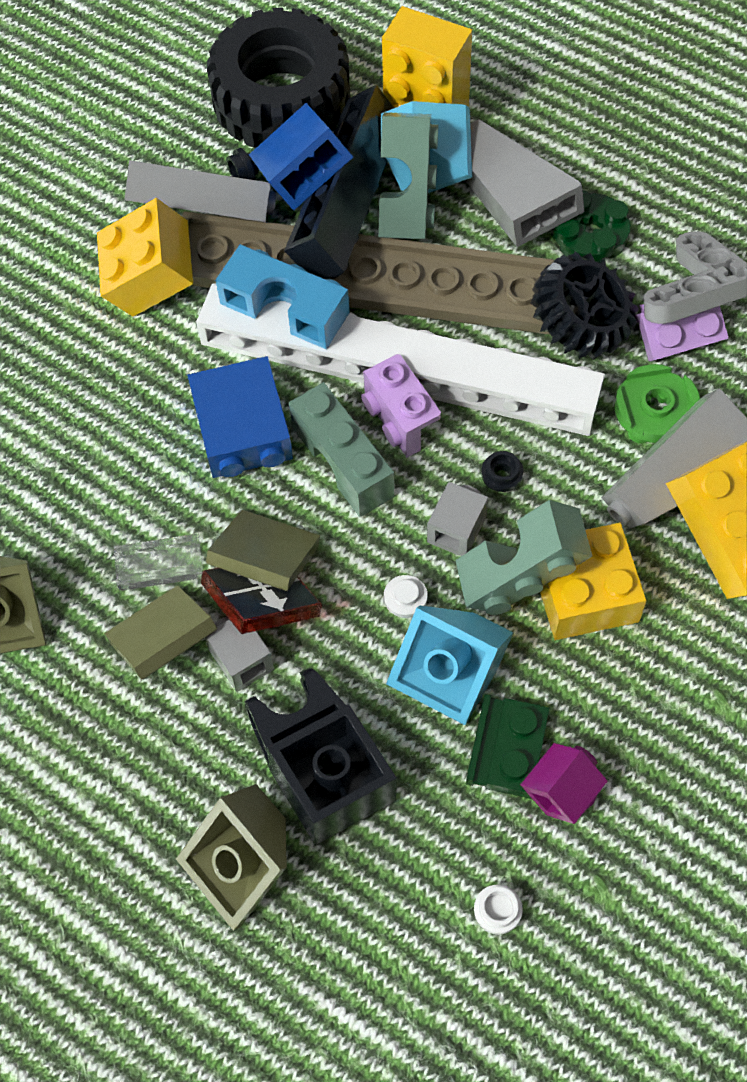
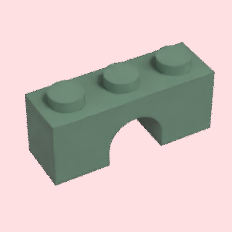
M384 112L382 115L381 157L397 158L405 162L410 168L412 182L403 191L381 193L379 200L378 237L425 239L427 228L434 229L435 205H428V189H436L437 165H429L430 149L438 148L439 124H431L432 114Z
M324 382L289 402L292 428L314 457L321 453L324 455L334 472L337 488L359 517L364 516L395 497L393 470Z
M548 500L517 520L520 532L518 552L513 547L484 541L456 559L466 607L486 611L489 615L505 613L512 608V604L525 596H532L541 592L544 585L557 577L573 573L577 565L593 557L580 508Z

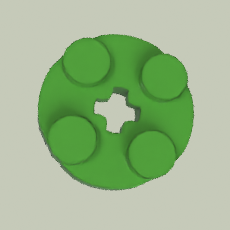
M660 364L644 365L632 370L627 375L626 380L619 386L614 404L616 417L621 426L627 431L629 438L637 443H656L700 399L698 390L691 379L686 375L682 379L679 375L671 373V367ZM651 398H657L659 403H666L667 406H664L662 410H656L651 408L649 404Z

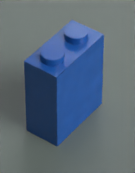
M307 103L249 154L267 181L293 210L353 158L330 128Z
M268 356L187 375L212 478L220 476L234 477L246 470L262 466L275 467L284 461L293 459L291 440Z

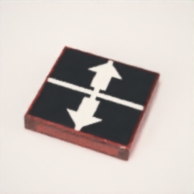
M220 568L202 571V586L241 634L320 617L322 603L299 577L296 578L288 591Z

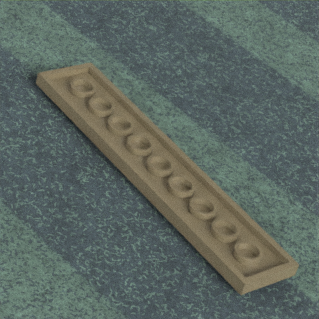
M188 211L183 212L182 217L188 220L193 284L191 286L210 288L212 284H216V278L240 244L253 250H262L272 258L286 264H295L284 252L294 225ZM358 234L359 239L354 245L348 260V268L339 277L331 279L348 289L349 307L551 335L549 332H540L543 322L533 318L537 308L530 304L535 294L532 291L535 282L541 276L540 273L547 265L552 264L554 261L552 259Z

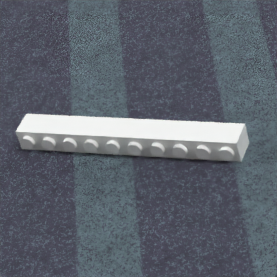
M216 284L211 285L196 321L201 345L256 358L268 356L269 361L364 383L363 371L399 354L433 400L590 436L605 375L584 366H569L553 362L545 357H530L514 353L506 348L495 349L474 344L467 339L456 340L435 335L427 330L417 331L396 326L388 321L378 322L360 318L352 313H349L326 350L290 334L288 309L292 304L284 301L271 302L264 306L256 319L221 305Z

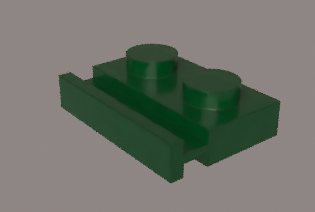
M485 694L466 785H480L488 790L532 799L520 784L539 762L550 707L508 698L501 700L491 698L492 695Z

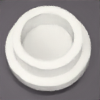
M397 576L385 587L384 603L392 614L401 618L413 617L419 605L426 606L427 589L423 582L414 576Z
M491 885L478 894L474 905V915L478 924L485 931L498 935L506 934L516 928L521 920L523 912L522 902L517 893L511 888L504 885Z

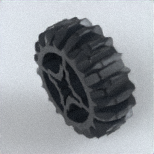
M577 252L568 256L562 255L560 258H556L551 265H547L534 284L532 291L535 294L532 296L530 304L537 308L533 318L543 322L540 332H549L551 334V344L561 343L564 354L574 350L578 359L588 355L594 360L602 355L607 356L613 353L629 339V335L637 323L635 315L639 308L632 303L636 294L626 290L628 280H621L616 275L618 268L610 270L606 267L605 258L595 262L591 253L582 257Z

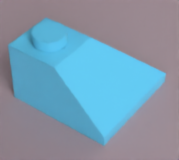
M411 101L386 111L387 113L432 114L431 124H439L438 148L430 149L429 165H437L436 189H428V193L472 178L470 108L467 105ZM381 113V134H382V115H383L384 113ZM386 157L401 191L405 190L412 182L410 168L400 159Z
M419 605L415 610L386 684L466 725L494 677L513 632L473 612Z

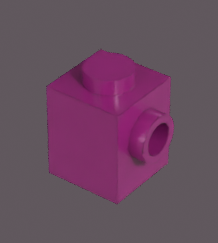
M553 743L520 785L547 816L575 824L584 811L594 804L598 793L608 781L596 768L598 762L588 750L577 745L572 748Z

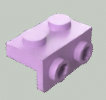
M644 304L640 305L641 313L635 315V319L640 327L648 361H654L729 338L720 306L665 324L652 323L646 320Z
M396 354L363 371L365 393L361 397L371 416L378 415L384 424L382 428L388 442L393 447L398 445L406 458L421 451V429L438 421L441 418V411L402 356Z

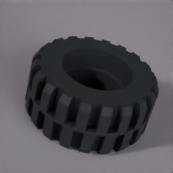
M283 7L272 8L273 11L264 13L262 9L254 11L251 17L245 19L242 16L235 20L232 28L227 26L220 33L218 40H215L209 51L210 57L207 60V74L213 109L217 120L223 128L228 130V134L238 141L244 139V144L256 149L305 103L309 105L331 131H334V125L337 126L346 102L350 98L347 47L343 39L338 36V32L330 24L326 23L324 25L323 20L312 13L310 16H307L303 10L293 8L292 12L284 11ZM278 73H291L304 77L298 82L280 87L264 86L255 83L266 76Z

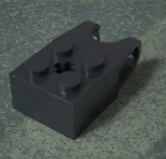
M307 668L299 672L301 675L300 682L307 697L306 704L299 711L292 714H278L270 710L256 696L245 700L244 703L252 729L270 772L316 846L395 802L397 777L349 704L346 705L314 669Z

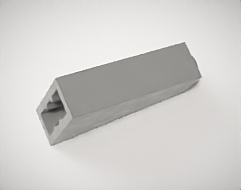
M478 119L470 123L472 178L466 179L465 182L516 247L584 212L582 185L577 179Z
M129 160L125 200L146 204L158 198L171 208L265 222L266 214L273 215L276 192L270 191V183Z
M720 388L702 396L601 497L608 505L607 511L617 523L621 522V525L633 528L645 524L677 507L666 483L730 448L747 441V417Z

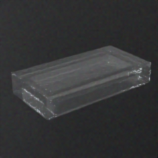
M199 534L113 546L116 580L119 591L205 578Z

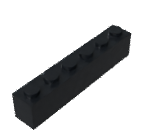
M377 84L348 98L334 134L353 158L305 200L284 249V252L296 265L322 279L337 278L348 268V260L354 245L359 239L358 234L364 219L369 213L368 208L374 193L379 187L378 182L383 169L388 163L386 157H381V113L395 107Z

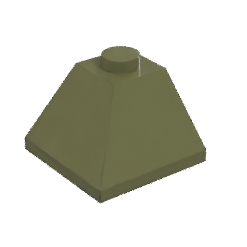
M0 556V653L46 645L45 633L28 561Z
M257 784L220 797L176 858L178 863L233 931L241 927L287 868L286 818Z

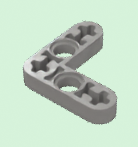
M695 231L680 235L676 239V259L694 275L647 291L643 298L644 316L646 320L652 323L665 324L746 297L747 262L705 232Z

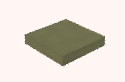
M241 510L207 550L206 563L288 591L318 549L320 535Z
M177 585L104 634L114 649L142 680L216 631L217 627L211 616Z

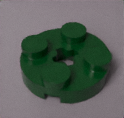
M582 190L584 212L553 228V240L556 239V242L560 245V251L565 256L571 255L574 252L579 253L581 257L591 253L595 262L611 255L615 258L623 252L628 242L631 227L628 217L629 209L622 201L614 200L606 195L588 193ZM593 224L600 229H594L592 233L586 232L585 225Z

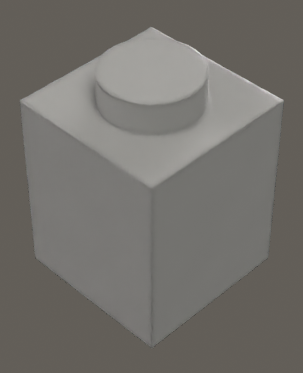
M448 482L427 523V543L459 556L469 552L486 519L488 497L482 495L479 490L472 486H459Z
M240 613L234 617L227 616L218 620L215 623L216 631L205 638L210 653L236 693L274 670L270 651L250 621L244 619Z

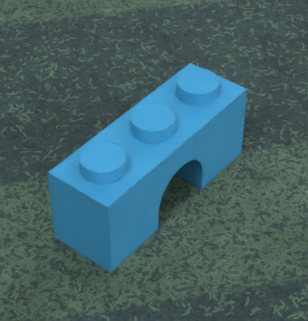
M241 244L215 280L220 304L256 319L262 308L271 302L284 301L292 304L288 309L290 334L326 350L350 313L348 289L331 279H322L308 273L298 265L286 264L272 258L262 250H253Z

